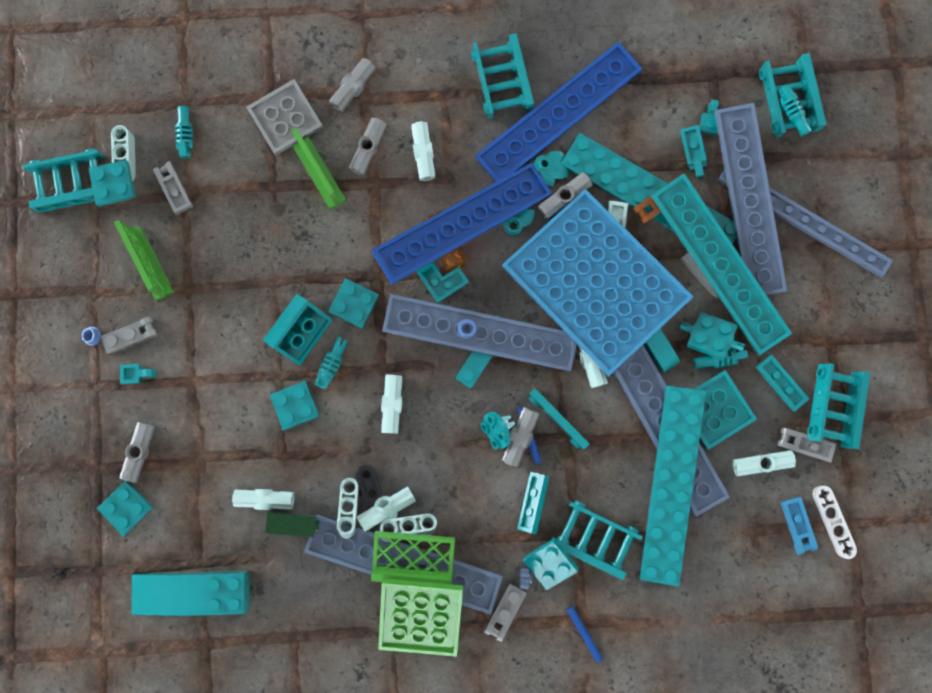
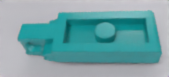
M695 125L680 129L690 171L695 170L697 179L704 178L703 167H707V159L700 127Z

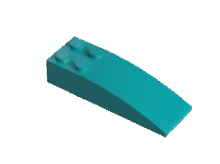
M250 570L132 574V615L245 614L250 610Z

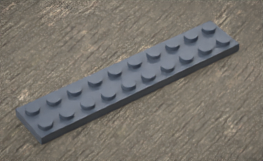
M750 103L715 110L740 257L766 295L786 292L787 286L755 104Z
M390 294L382 332L568 372H571L577 345L563 330ZM464 319L472 320L477 327L475 335L468 339L462 338L457 331L459 322ZM468 325L463 327L464 332H470Z
M642 345L614 371V374L657 448L666 384L644 345ZM700 444L690 505L694 516H698L730 498Z
M317 514L316 521H319L318 533H314V537H309L304 553L371 575L374 532L368 530L364 532L362 528L356 527L352 537L342 538L337 530V520ZM349 524L341 526L343 532H348L352 528ZM379 538L378 543L384 549L391 544V542H385ZM401 541L397 543L403 550L410 546V544ZM394 546L387 551L393 559L400 554ZM415 548L407 552L412 560L420 556ZM434 552L427 554L433 562L440 557L439 554ZM384 555L377 559V565H386L390 562ZM404 556L396 561L402 567L410 564ZM424 558L416 563L420 568H426L430 565ZM444 559L436 564L440 570L449 569V565ZM453 559L451 584L463 585L462 605L491 615L503 575Z

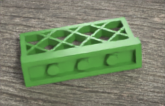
M296 127L291 131L298 142L293 145V148L329 209L332 210L346 202L344 195L310 138L303 139Z
M120 220L115 221L114 224L148 291L153 294L155 300L159 301L174 293L142 227L131 228Z
M375 531L371 581L382 582L384 578L451 584L455 537ZM379 538H387L391 544L384 549L378 543ZM402 539L407 540L411 544L405 550L397 544ZM421 541H427L431 545L425 552L418 546ZM441 543H450V549L445 553L437 546ZM393 546L400 552L394 559L387 553ZM412 548H415L420 554L415 560H412L407 554ZM433 549L440 555L434 562L427 556ZM382 555L390 561L386 565H377V559ZM402 556L410 563L406 567H402L396 562ZM424 558L430 565L426 568H420L416 563ZM444 559L449 565V569L440 570L436 564Z

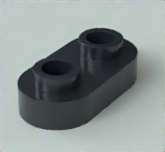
M370 465L359 467L356 472V478L362 496L366 502L375 503L383 494L377 473ZM365 471H368L370 473L369 478H365L363 476V473ZM371 489L376 491L375 497L370 496L369 492Z

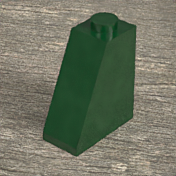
M277 512L267 513L265 533L314 537V533H318L319 521H316V516Z

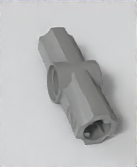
M362 58L354 70L343 77L339 89L329 100L330 104L338 111L343 112L352 99L362 93L366 81L376 70L371 61L367 58Z
M371 118L363 137L358 142L359 146L348 167L349 170L358 175L364 176L372 157L377 152V146L387 127V124L382 120ZM366 144H372V147L368 150L363 148Z
M582 172L568 184L560 187L555 194L538 206L541 214L547 220L567 206L584 189L588 190L593 186L590 178ZM566 192L570 195V198L564 200L560 194Z
M523 407L517 425L513 427L510 433V443L502 459L506 464L514 467L519 466L524 451L528 448L533 438L532 432L539 418V412Z
M137 422L131 444L125 451L126 459L119 477L120 479L137 483L144 460L149 455V445L155 426ZM137 447L140 449V455L138 457H136L134 453Z

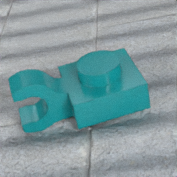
M711 99V103L708 104L707 113L701 114L699 127L700 132L703 134L718 135L715 110L718 109L719 105L718 100Z
M142 364L120 365V384L142 383V378L157 377L156 370L142 369Z

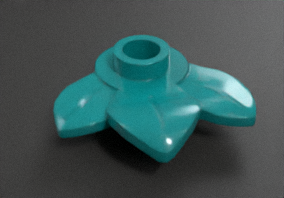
M551 151L547 156L540 155L534 161L535 168L549 187L554 186L555 179H564L569 176L568 169L561 164L565 157V154L562 152ZM542 161L546 163V167L542 166Z
M525 210L502 223L505 232L512 236L518 235L523 227L529 226L532 223L534 210ZM515 224L517 228L511 229L510 225Z

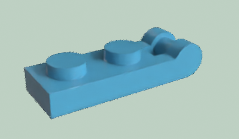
M798 496L780 502L796 553L801 555L807 550H817L818 545L802 498ZM806 537L807 542L802 543L801 539Z

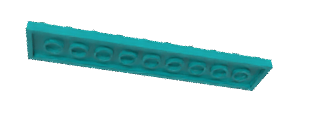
M581 133L578 134L561 162L571 173L578 176L583 172L590 178L595 187L623 203H628V206L632 208L668 184ZM647 205L645 209L649 214L652 212V209ZM707 206L733 244L736 239L734 221ZM662 212L652 218L674 232Z
M682 174L654 193L651 198L757 355H761L791 335L792 332L686 175Z
M666 385L639 580L678 587L680 585L706 391Z

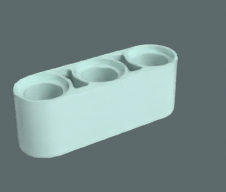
M118 125L111 132L112 163L127 160L130 166L132 181H134L136 176L135 138L126 127ZM126 133V136L123 139H120L121 136ZM126 152V155L121 158V154Z
M353 478L344 479L340 486L337 530L342 538L352 537L356 530L359 490L358 483ZM348 485L355 487V490L351 493L346 492L344 489ZM346 504H351L353 510L345 512L343 507ZM348 523L352 526L348 532L341 530L343 524Z
M431 514L387 519L381 523L380 531L384 532L383 530L389 527L395 533L432 535L436 529L437 520ZM424 522H429L432 524V527L428 529L425 528L422 524ZM411 525L413 530L405 531L403 526ZM381 538L385 542H390L387 538Z

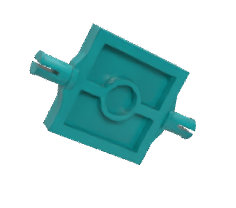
M703 312L700 313L694 325L682 321L679 328L690 332L688 348L723 361L731 348L743 352L745 344L734 340L737 324Z

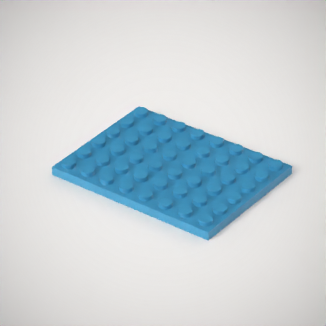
M586 189L502 264V267L608 377L693 298Z

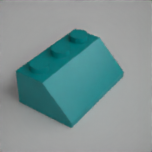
M296 294L263 341L300 366L333 319Z

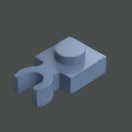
M520 566L519 587L520 589H529V584H532V572H529L528 567Z

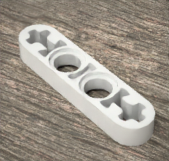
M817 486L812 493L813 499L835 551L842 558L852 559L857 553V548L833 491L827 486ZM821 490L827 493L824 495V498L819 497ZM829 507L835 510L833 518H828L826 515V510ZM836 526H841L843 529V534L839 537L834 534ZM844 545L850 547V549L847 550L848 554L842 551L845 549Z

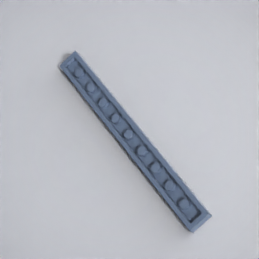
M724 169L717 181L727 186ZM769 187L774 215L880 278L886 274L893 262L892 259Z

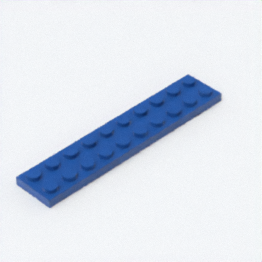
M618 41L476 154L475 159L495 182L521 169L641 73L642 68Z
M530 163L372 249L371 253L391 285L545 200L552 195V192L534 164Z

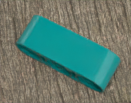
M661 329L644 343L645 348L662 373L680 363L677 354Z

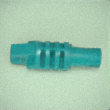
M789 84L781 87L778 91L780 102L785 112H787L789 120L794 122L800 137L810 133L812 129L806 121V112L803 110L798 96L793 92Z
M178 106V123L175 125L176 149L179 150L180 158L190 159L191 148H193V126L189 122V108L187 106Z
M337 337L331 352L326 354L319 368L315 385L320 388L326 389L333 377H335L342 362L341 356L348 341L343 340L342 345H340L342 340L340 337Z
M731 348L727 352L724 361L708 355L694 358L693 366L695 369L707 367L716 369L739 364V359L748 358L747 350L741 352Z

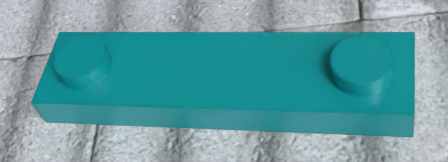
M473 351L455 379L472 389L493 355Z
M535 388L528 394L531 397L529 401L536 408L540 406L571 438L570 443L576 449L581 448L584 450L589 445L578 431Z

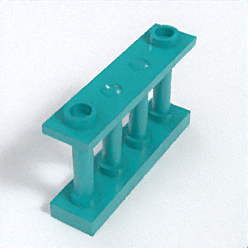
M517 33L509 35V42L498 47L479 51L477 42L473 43V50L470 51L472 62H476L485 99L483 109L484 113L489 115V119H493L494 110L520 104L525 107V112L533 110L534 101ZM506 52L512 55L513 60H510L508 63L486 68L482 67L480 58ZM508 70L516 71L517 77L514 80L487 86L486 75ZM514 87L520 88L521 95L519 97L491 103L489 93Z
M810 53L802 54L794 65L771 69L770 61H766L759 70V77L763 80L772 119L771 129L775 133L776 139L786 133L785 129L795 128L796 126L791 121L783 122L781 111L785 110L779 104L777 94H779V89L786 85L775 86L773 76L793 72L799 73L800 82L789 85L793 91H803L804 100H800V102L807 109V123L811 127L812 132L820 131L827 125Z
M86 149L82 153L43 161L32 160L29 164L22 165L23 169L34 175L37 197L35 198L36 200L29 201L30 209L40 213L95 201L92 186L89 189H82L78 164L89 162L90 168L96 167L97 160L105 159L104 155L97 149ZM67 166L71 167L74 185L73 192L69 193L63 191L60 168ZM52 170L56 192L54 196L50 197L45 196L41 172Z
M819 364L816 372L817 378L807 440L823 442V437L840 440L841 448L859 450L870 373L865 371L851 372L850 376L833 372L834 364ZM832 379L849 383L848 395L830 391ZM829 399L846 402L845 414L827 410ZM826 418L844 421L842 433L826 430Z
M577 500L574 503L569 501L568 505L573 507V510L561 536L555 538L566 553L624 580L626 572L622 570L623 566L621 565L634 537L642 540L643 536L638 534L639 530L629 525L626 529L585 509L586 505ZM580 512H584L590 515L591 518L579 545L576 544L574 547L568 544V538ZM598 520L609 526L597 553H594L592 556L586 553V546ZM617 528L627 533L615 561L609 564L604 561V555Z

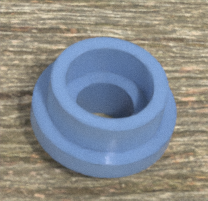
M464 319L459 322L457 331L462 338L468 339L475 335L477 327L472 320ZM466 325L470 327V332L468 333L463 330V327Z
M88 327L83 330L82 340L87 345L94 346L99 343L101 332L97 327Z

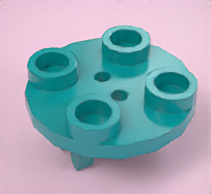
M491 411L485 414L483 422L480 424L481 429L491 440L490 442L494 449H503L509 446V429L515 425V422H508L511 418L510 415L501 417L496 412Z

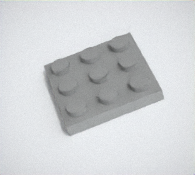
M295 79L246 107L275 156L298 143L291 131L295 127L303 139L324 128Z

